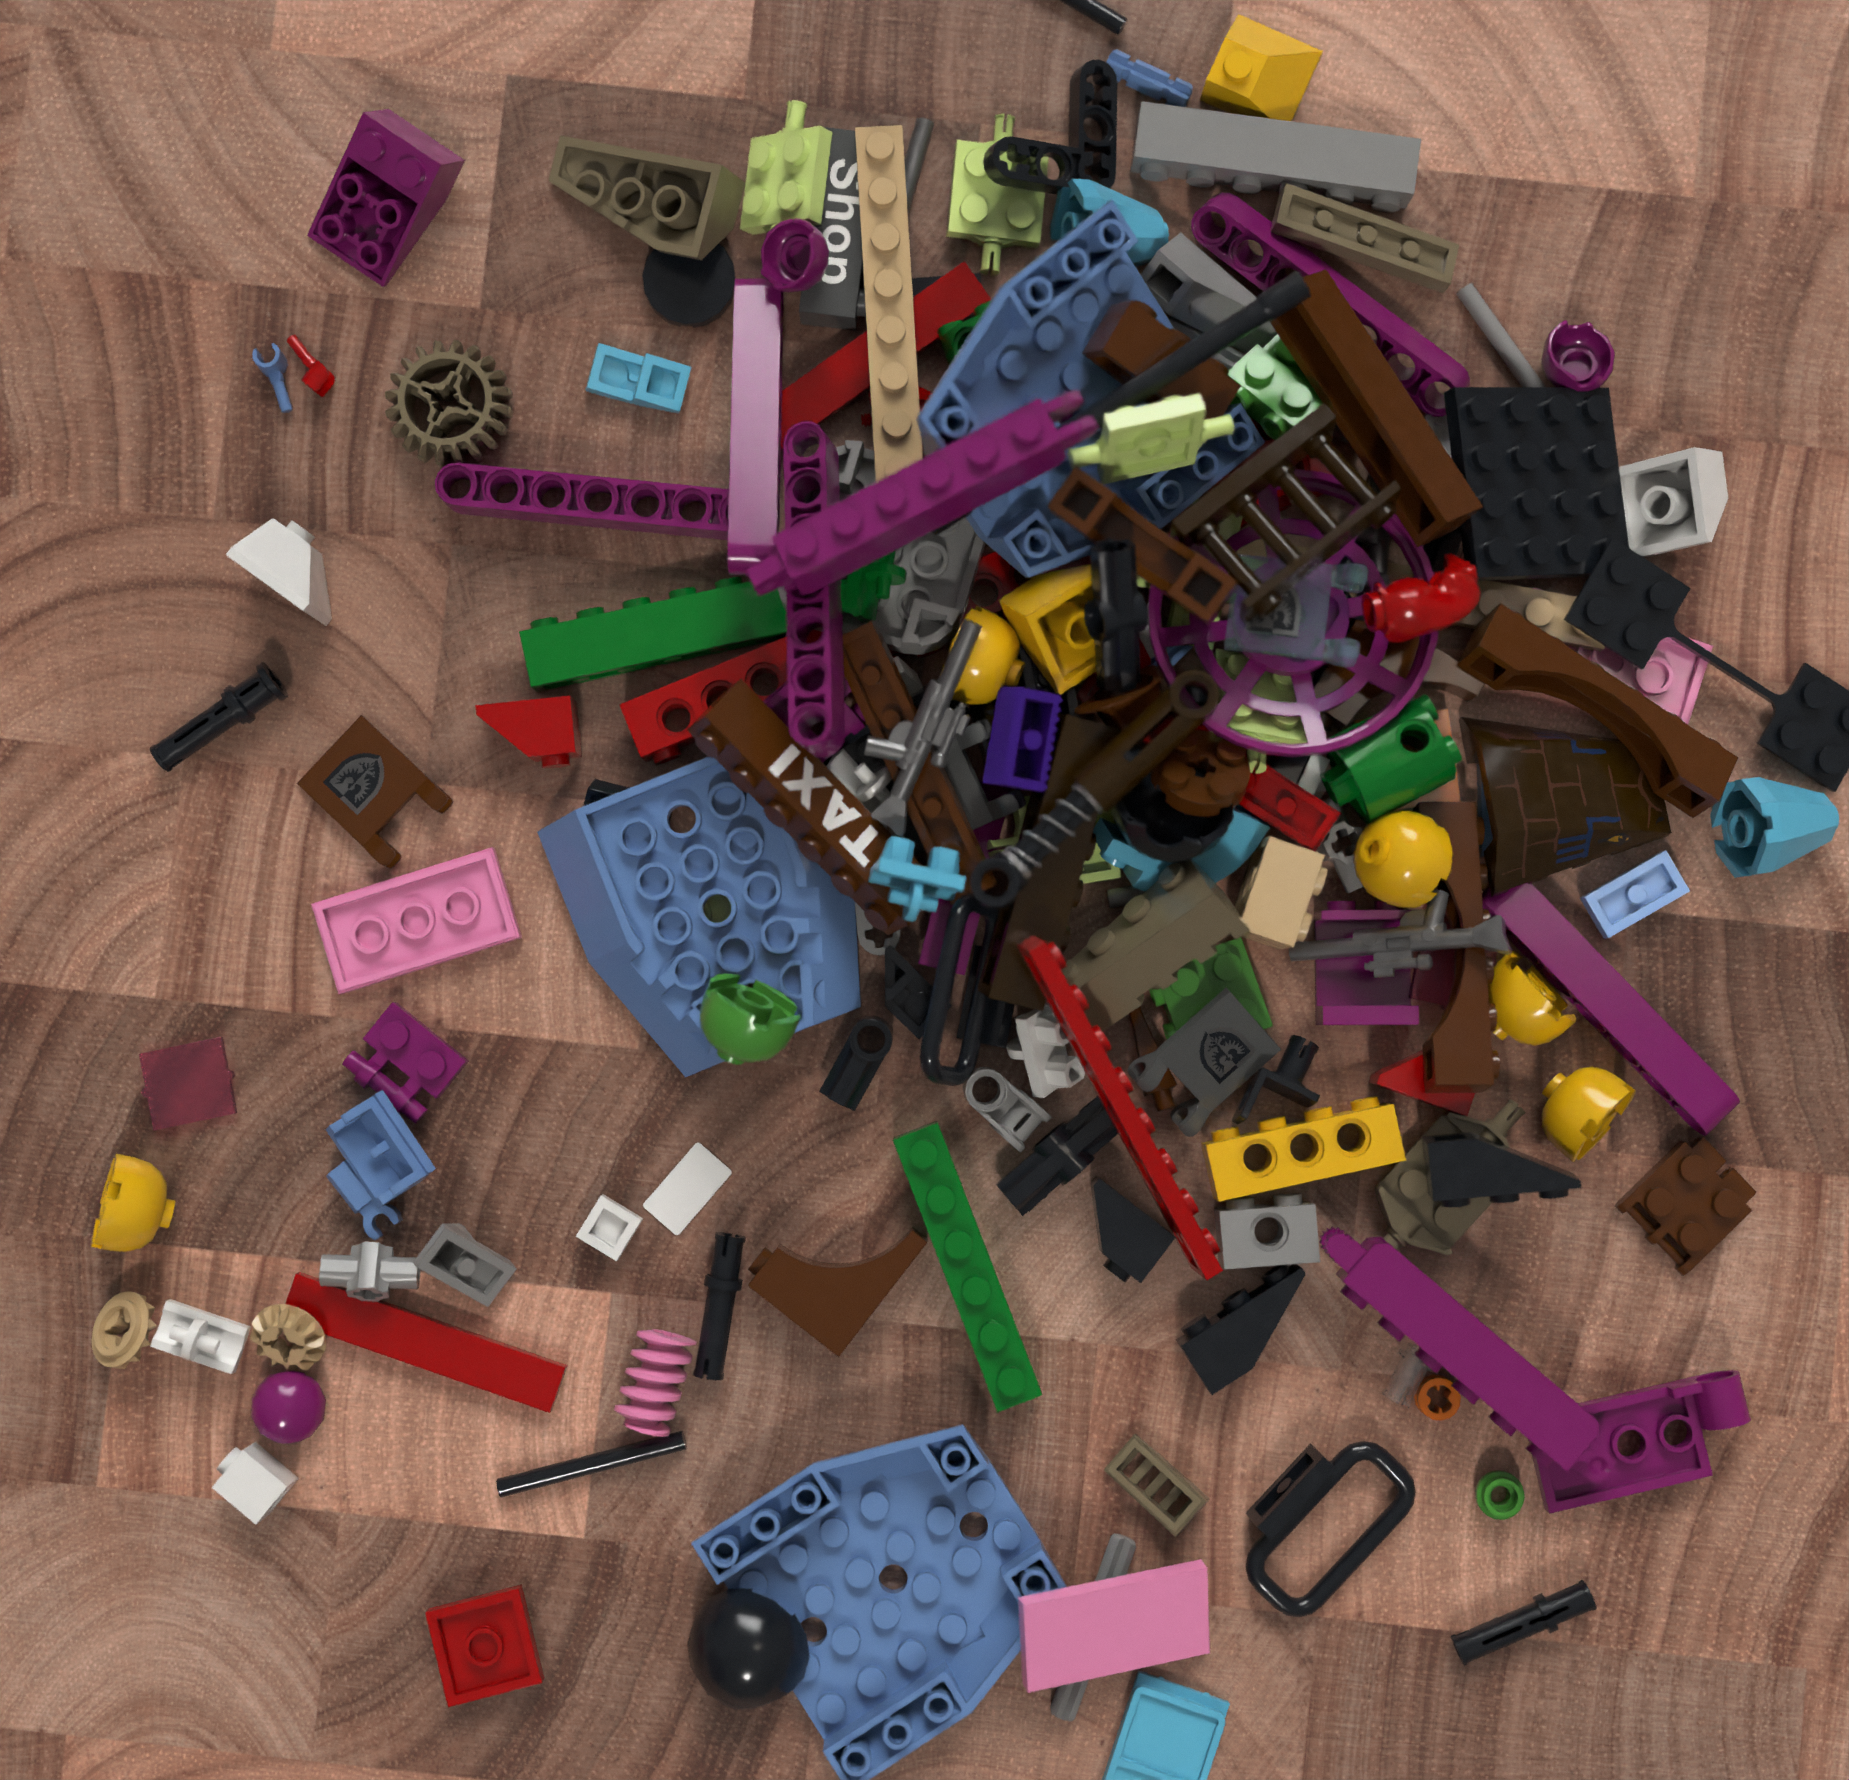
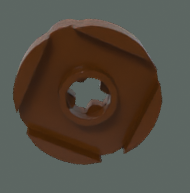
M1195 730L1151 771V782L1155 789L1158 784L1160 789L1166 794L1165 801L1178 811L1202 817L1218 815L1223 807H1228L1232 803V808L1237 806L1245 795L1250 779V767L1245 758L1246 748L1237 746L1215 733ZM1193 768L1207 771L1205 777L1196 776L1195 769Z

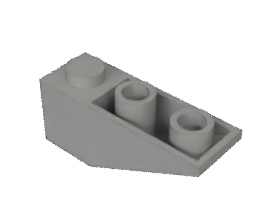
M1179 233L1161 247L1141 273V277L1158 304L1168 315L1202 332H1206L1257 298L1182 233ZM1268 321L1230 346L1247 354L1256 344L1263 348L1277 335V332Z

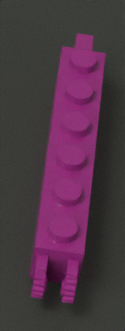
M1078 390L1069 391L1044 404L1038 398L772 536L771 539L774 546L765 551L767 558L746 570L755 591L759 596L783 587L785 592L797 588L801 595L813 593L1059 466L1067 458L1065 450L1092 436L1098 430V425L1092 416L1078 419L1058 430L1053 424L1082 407L1084 399Z
M1332 1226V1228H1326V1231H1322L1323 1235L1320 1236L1321 1241H1319L1322 1244L1321 1248L1341 1267L1336 1275L1346 1285L1340 1292L1361 1310L1368 1304L1383 1315L1377 1323L1399 1342L1405 1335L1419 1346V1349L1414 1354L1435 1373H1438L1444 1367L1457 1379L1451 1386L1474 1405L1479 1399H1482L1493 1409V1412L1488 1417L1508 1435L1512 1436L1516 1430L1521 1432L1531 1441L1526 1449L1547 1468L1555 1461L1565 1471L1568 1472L1572 1468L1598 1485L1613 1470L1617 1462L1596 1439L1599 1436L1598 1421L1381 1236L1367 1237L1360 1245L1350 1235L1344 1234L1345 1231L1343 1229L1340 1230L1339 1227L1334 1228Z

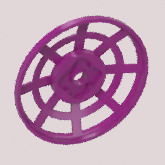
M1295 469L1294 474L1309 491L1326 494L1353 505L1354 509L1349 516L1361 508L1358 502L1333 475L1324 472ZM1269 485L1257 494L1259 507L1284 535L1307 536L1317 540L1324 537L1309 520L1280 518L1277 490L1282 489L1279 486L1273 488ZM1395 514L1382 527L1400 547L1412 569L1414 578L1424 579L1429 582L1434 575L1429 558L1422 546H1416ZM1249 526L1232 535L1226 542L1237 552L1242 547L1261 538ZM1356 538L1293 586L1300 598L1301 614L1303 616V624L1299 627L1297 639L1246 633L1247 623L1245 624L1239 615L1242 600L1247 597V594L1239 585L1233 593L1236 595L1232 607L1231 619L1215 621L1210 626H1207L1189 613L1190 625L1162 628L1161 608L1163 593L1152 585L1149 588L1147 606L1149 639L1157 666L1163 674L1168 687L1171 686L1178 675L1170 662L1166 647L1193 644L1205 671L1213 677L1218 687L1225 692L1211 717L1202 725L1237 746L1262 754L1286 757L1322 755L1347 748L1377 732L1396 717L1417 692L1429 670L1438 641V631L1420 636L1413 665L1405 679L1380 666L1389 642L1384 637L1383 632L1375 631L1367 658L1343 643L1348 630L1349 618L1363 616L1362 596L1346 599L1341 586L1332 576V573L1343 557L1349 558L1361 572L1369 586L1370 592L1373 590L1374 583L1377 582L1386 588L1385 582L1375 563L1354 542ZM1265 542L1268 563L1254 571L1262 582L1272 578L1286 567ZM1194 544L1189 548L1227 573L1204 546L1198 547ZM1236 640L1240 650L1249 661L1235 681L1217 663L1208 642ZM1330 659L1355 674L1352 679L1339 689L1316 699L1310 672L1322 667ZM1264 671L1276 675L1290 676L1296 702L1269 700L1251 693V690ZM1367 682L1393 695L1386 706L1364 724L1342 735L1327 739L1320 712L1330 710L1346 702L1360 691ZM1186 689L1180 692V701L1185 707L1192 710L1202 708ZM1242 704L1250 709L1269 715L1300 716L1307 743L1288 744L1264 741L1242 734L1227 725Z

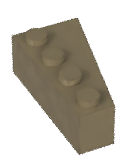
M1190 859L1167 866L1161 872L1156 883L1142 895L1132 898L1124 907L1123 912L1111 924L1097 930L1078 954L1072 959L1065 961L1067 967L1061 971L1069 986L1076 984L1086 998L1089 1009L1084 1011L1090 1025L1092 1027L1097 1025L1102 1031H1105L1141 1006L1144 1000V993L1149 989H1166L1178 980L1177 973L1181 967L1194 958L1202 964L1217 953L1214 944L1229 934L1238 939L1250 929L1224 891Z

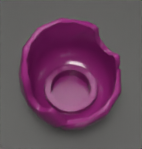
M795 218L781 221L766 234L761 247L762 268L760 272L774 285L773 289L788 293L808 291L822 280L829 265V248L822 232L806 220Z
M1564 320L1549 333L1544 344L1541 364L1546 378L1555 387H1569L1576 391L1588 392L1598 389L1608 379L1613 371L1615 352L1608 337L1593 328L1590 322L1581 325H1569L1567 320Z
M294 1370L270 1374L259 1384L252 1396L251 1418L259 1433L275 1443H297L311 1437L323 1422L326 1397L319 1383L303 1372Z

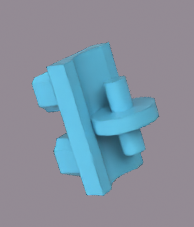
M891 836L886 841L880 858L870 868L868 882L892 887L888 894V902L903 905V920L914 922L919 909L935 913L938 906V898L953 901L957 892L964 891L966 876L958 875L959 852L957 850L933 847L929 854L927 867L911 864L915 842L910 839Z

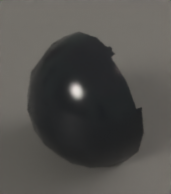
M1193 768L1195 769L1196 776L1205 777L1207 771ZM1151 772L1111 809L1112 817L1119 832L1138 853L1154 860L1171 863L1188 861L1214 848L1226 834L1234 818L1233 803L1228 807L1221 808L1218 815L1209 817L1194 816L1176 810L1165 801L1166 794L1160 789L1158 784L1156 789L1153 786Z
M728 1589L710 1597L696 1613L687 1643L690 1667L706 1693L726 1707L734 1709H754L783 1698L793 1691L804 1678L810 1658L807 1634L795 1613L793 1616L790 1615L774 1600L752 1592L753 1589Z

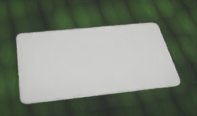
M697 1142L644 1202L643 1207L672 1233L679 1235L728 1179L732 1171L701 1143Z

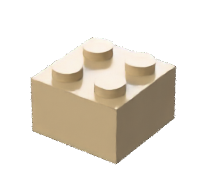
M1271 836L1262 839L1250 857L1234 905L1250 929L1241 937L1279 950L1294 947L1297 940L1303 942L1312 920V914L1306 913L1312 894L1316 896L1320 894L1327 876V869L1321 867L1325 855Z

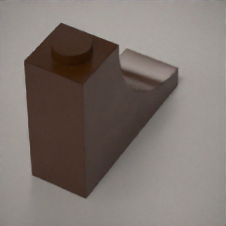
M1353 619L1343 643L1367 658L1375 631L1371 632L1364 621ZM1418 636L1399 643L1389 641L1380 666L1405 679L1413 665L1420 637ZM1435 648L1429 670L1419 688L1445 691L1468 702L1479 695L1485 683L1457 666L1459 661ZM1330 659L1313 685L1316 699L1339 689L1352 679L1355 674ZM1367 682L1360 691L1346 702L1330 710L1320 712L1324 730L1330 731L1334 727L1340 731L1348 725L1362 706L1388 692Z
M912 1227L904 1237L887 1250L873 1257L849 1263H828L812 1260L789 1250L782 1244H779L773 1253L765 1247L748 1268V1271L755 1275L748 1286L839 1357L927 1244L928 1238Z

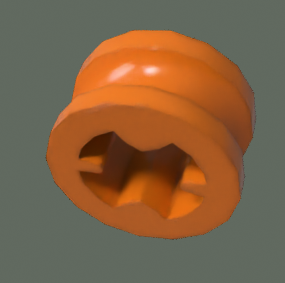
M1432 1374L1425 1376L1417 1383L1413 1398L1415 1405L1421 1413L1432 1420L1443 1421L1450 1419L1456 1414L1460 1407L1461 1396L1451 1386L1453 1382L1441 1375ZM1440 1385H1444L1447 1388L1443 1394L1447 1400L1446 1405L1440 1408L1435 1404L1434 1410L1429 1409L1427 1406L1430 1404L1431 1399L1426 1393L1431 1387L1439 1391Z

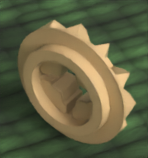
M131 1291L122 1292L112 1297L101 1309L92 1331V1350L99 1363L106 1367L125 1369L129 1362L140 1361L141 1348L151 1345L148 1335L157 1326L150 1319L155 1307L146 1302V1296ZM129 1328V1332L124 1333L123 1337L117 1336V1334Z
M287 1304L271 1305L261 1310L252 1322L253 1330L249 1339L258 1344L256 1355H267L271 1358V1367L280 1363L285 1366L288 1372L294 1371L298 1367L308 1371L315 1362L321 1359L325 1352L326 1336L321 1325L312 1315L298 1307ZM282 1331L286 1335L287 1340L294 1343L292 1348L287 1346L285 1339L279 1338Z

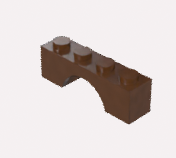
M1075 466L1047 505V508L1054 516L1093 544L1109 538L1115 540L1127 539L1135 543L1137 575L1207 626L1211 625L1238 588L1237 580L1199 553L1189 549L1163 532L1126 504L1114 492L1077 466Z

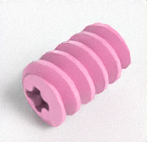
M664 1330L637 1331L636 1336L647 1343V1348L632 1349L631 1355L642 1362L641 1367H630L625 1370L627 1375L636 1380V1385L621 1386L619 1392L630 1398L631 1401L630 1404L615 1405L614 1411L625 1417L623 1425L634 1431L652 1436L668 1437L671 1429L662 1421L674 1419L676 1410L667 1402L678 1401L682 1394L680 1389L672 1383L685 1382L687 1373L678 1365L689 1364L693 1357L683 1346L696 1345L697 1342L683 1335Z

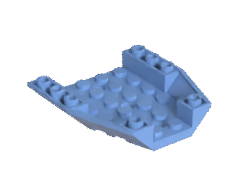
M1113 200L1104 204L999 288L917 416L925 456L1038 398L1044 404L1059 395L1078 390L1084 399V404L1077 411L1073 412L1074 416L1120 387L1121 383L1082 354L1111 305L1131 300L1141 301L1155 310L1157 313L1156 319L1168 329H1174L1126 253L1127 250L1139 241ZM1142 401L1135 407H1140L1148 404ZM1241 403L1228 406L1224 415H1231L1234 424V434L1207 439L1197 451L1195 464L1103 485L1114 492L1136 512L1161 529L1263 445L1265 441ZM1058 421L1053 423L1055 427L1060 425ZM1102 428L1070 448L1074 449L1096 444V441L1101 437ZM1068 449L1065 451L1067 458L1059 466L974 509L966 517L978 537L1025 577H1031L1090 555V548L1095 546L1091 541L1054 516L1047 508V505L1073 471L1069 464ZM1097 464L1080 467L1081 470L1101 483Z
M706 757L578 808L537 831L589 964L685 1077L726 1062L717 1055V1049L709 1043L700 1025V1008L703 996L710 979L717 974L741 975L737 984L747 986L754 984L755 980L782 992L798 1007L794 1016L800 1015V1021L794 1033L861 1007L855 901L834 887L831 877L816 862L807 859L800 852L797 842L783 828L774 825L766 817L764 808L749 793L741 791L734 785L730 779V773L715 758ZM680 806L691 808L696 816L694 827L686 833L674 832L669 824L671 812ZM723 895L731 903V913L722 922H711L704 912L705 903L711 896Z
M963 1424L814 1462L691 1543L717 1585L724 1581L728 1589H753L752 1592L774 1600L790 1615L793 1616L795 1613L800 1624L807 1618L816 1617L826 1625L827 1633L821 1640L815 1642L808 1641L810 1658L805 1676L793 1692L824 1739L823 1753L840 1780H870L972 1713L1021 1651L1018 1597L1067 1587L1026 1515L988 1456ZM978 1512L986 1518L988 1525L982 1535L970 1537L962 1532L960 1521L967 1513ZM888 1565L901 1566L907 1573L906 1583L898 1589L885 1587L879 1577L882 1569Z

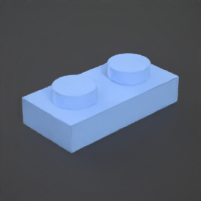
M1664 850L1580 897V900L1603 939H1606L1685 895L1690 890L1668 852Z

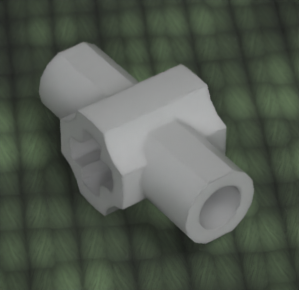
M1327 798L1323 801L1342 814L1317 851L1325 855L1323 861L1333 863L1347 894L1364 887L1356 876L1353 863L1355 844L1362 829L1361 827L1350 826L1342 807H1336L1332 800ZM1336 832H1339L1340 838L1348 836L1351 841V845L1345 849L1346 857H1344L1343 851L1335 853L1332 849L1331 843L1337 840Z
M362 1242L361 1244L351 1246L350 1255L323 1254L320 1262L319 1283L320 1286L347 1287L348 1297L361 1301L378 1302L381 1299L389 1298L390 1288L418 1289L421 1269L417 1268L413 1263L417 1257H394L393 1247L382 1245L379 1242Z

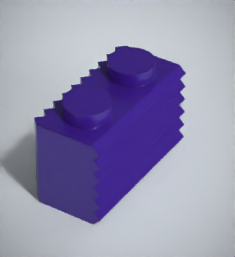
M1000 687L997 694L982 783L1043 792L1048 788L1045 784V781L1049 779L1046 772L1051 769L1048 762L1053 759L1050 752L1054 750L1051 743L1056 740L1053 733L1058 730L1055 723L1059 721L1056 714L1061 711L1058 704L1063 701L1060 695L1022 687Z

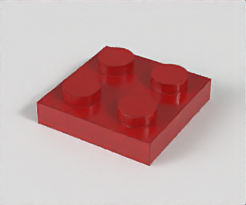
M522 1584L435 1606L425 1612L448 1707L543 1682L544 1674Z

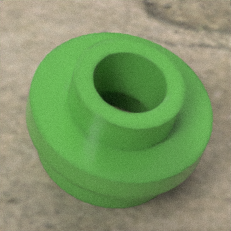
M1495 1470L1485 1474L1479 1480L1475 1490L1477 1505L1487 1516L1497 1520H1505L1516 1515L1522 1508L1524 1489L1520 1481L1511 1473ZM1498 1486L1505 1487V1498L1500 1502H1493L1491 1499L1492 1490Z

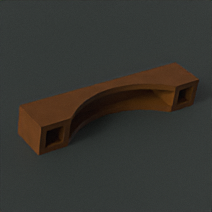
M1502 603L1497 605L1477 624L1457 666L1496 691L1523 690L1543 693L1567 701L1589 713L1610 729L1629 749L1644 771L1653 792L1692 818L1720 801L1738 760L1737 756L1723 748L1716 740L1708 738L1683 722L1676 714L1668 712L1643 696L1639 690L1626 685L1606 672L1599 664L1589 661L1566 646L1562 640L1549 635L1526 620L1522 614L1509 609Z
M1418 802L1412 811L1433 818L1438 826L1444 827L1450 837L1453 850L1451 871L1447 880L1440 879L1437 887L1434 889L1449 893L1445 913L1451 929L1473 928L1490 919V912L1488 909H1483L1482 891L1486 890L1488 882L1487 866L1485 863H1480L1479 845L1483 844L1485 836L1484 820L1482 817H1477L1476 802ZM1479 947L1454 949V979L1448 1003L1436 1028L1422 1045L1425 1093H1483L1494 1085V1079L1499 1078L1500 1057L1497 1050H1492L1491 1032L1495 1031L1497 1025V1010L1494 1003H1489L1488 984H1492L1494 977V964L1492 957L1486 956V949Z

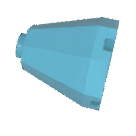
M1072 178L1068 182L1069 187H1062L1058 191L1050 225L1051 240H1060L1104 204L1113 200L1139 241L1126 251L1135 267L1149 263L1156 252L1168 243V225L1166 222H1163V218L1158 210L1090 179Z
M1760 777L1728 782L1720 801L1713 805L1710 814L1712 828L1721 825L1724 841L1714 840L1716 854L1735 878L1776 871L1832 841L1839 825L1838 810L1824 793Z

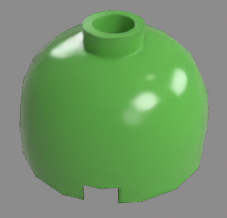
M717 974L710 979L700 1008L701 1029L709 1043L717 1049V1055L729 1063L741 1065L744 1061L760 1062L769 1060L783 1050L792 1038L800 1021V1015L794 1016L798 1008L796 1004L782 992L763 982L755 980L753 987L750 988L737 984L741 975Z

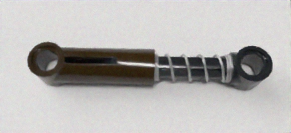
M1199 670L1185 671L1177 676L1171 686L1072 778L1075 785H1072V792L1064 800H1056V807L1047 816L1040 815V822L1031 831H1023V838L1014 847L1007 846L1004 852L998 851L991 858L980 862L973 870L970 880L972 893L977 902L991 910H1001L1012 905L1019 896V892L1029 884L1027 880L1030 879V876H1033V869L1036 866L1042 867L1041 861L1052 851L1059 852L1058 845L1069 835L1075 836L1074 830L1085 820L1091 821L1090 815L1095 810L1097 812L1102 811L1104 814L1109 812L1193 731L1207 721L1215 711L1219 699L1218 685L1213 677ZM1188 687L1199 688L1206 696L1205 706L1196 710L1188 709L1180 701V692ZM1172 715L1175 720L1142 750L1138 745ZM990 872H1002L1010 880L1009 889L1002 896L991 897L982 890V880Z

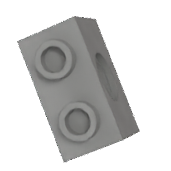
M1301 1193L1273 1195V1204L1255 1205L1254 1197H1238L1225 1200L1226 1207L1214 1208L1216 1239L1220 1248L1218 1262L1223 1269L1320 1262L1316 1204L1310 1201H1302ZM1272 1217L1278 1225L1277 1235L1270 1242H1258L1254 1233L1256 1224L1263 1218Z

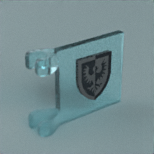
M1238 554L1263 583L1286 567L1278 558ZM1321 564L1282 595L1284 600L1274 612L1263 619L1256 615L1246 624L1239 615L1242 600L1247 597V594L1238 585V588L1230 597L1224 649L1318 660L1342 667L1354 666L1359 656L1360 645L1358 641L1346 638L1325 639L1330 589L1334 587L1346 592H1362L1367 582V567L1362 564Z

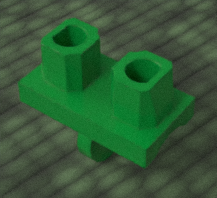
M895 551L848 574L847 580H842V612L851 613L862 623L876 620L879 599H889L891 585H901L906 582L907 571L900 566L894 565Z

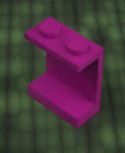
M1356 901L1327 902V910L1314 912V941L1353 938L1355 930L1400 927L1401 918L1405 913L1412 910H1403V908L1389 905L1384 901H1374V910H1356ZM1374 955L1316 959V1025H1419V1005H1411V969L1394 970L1395 974L1393 977L1375 978L1374 971L1370 972L1364 968L1365 963L1374 961Z

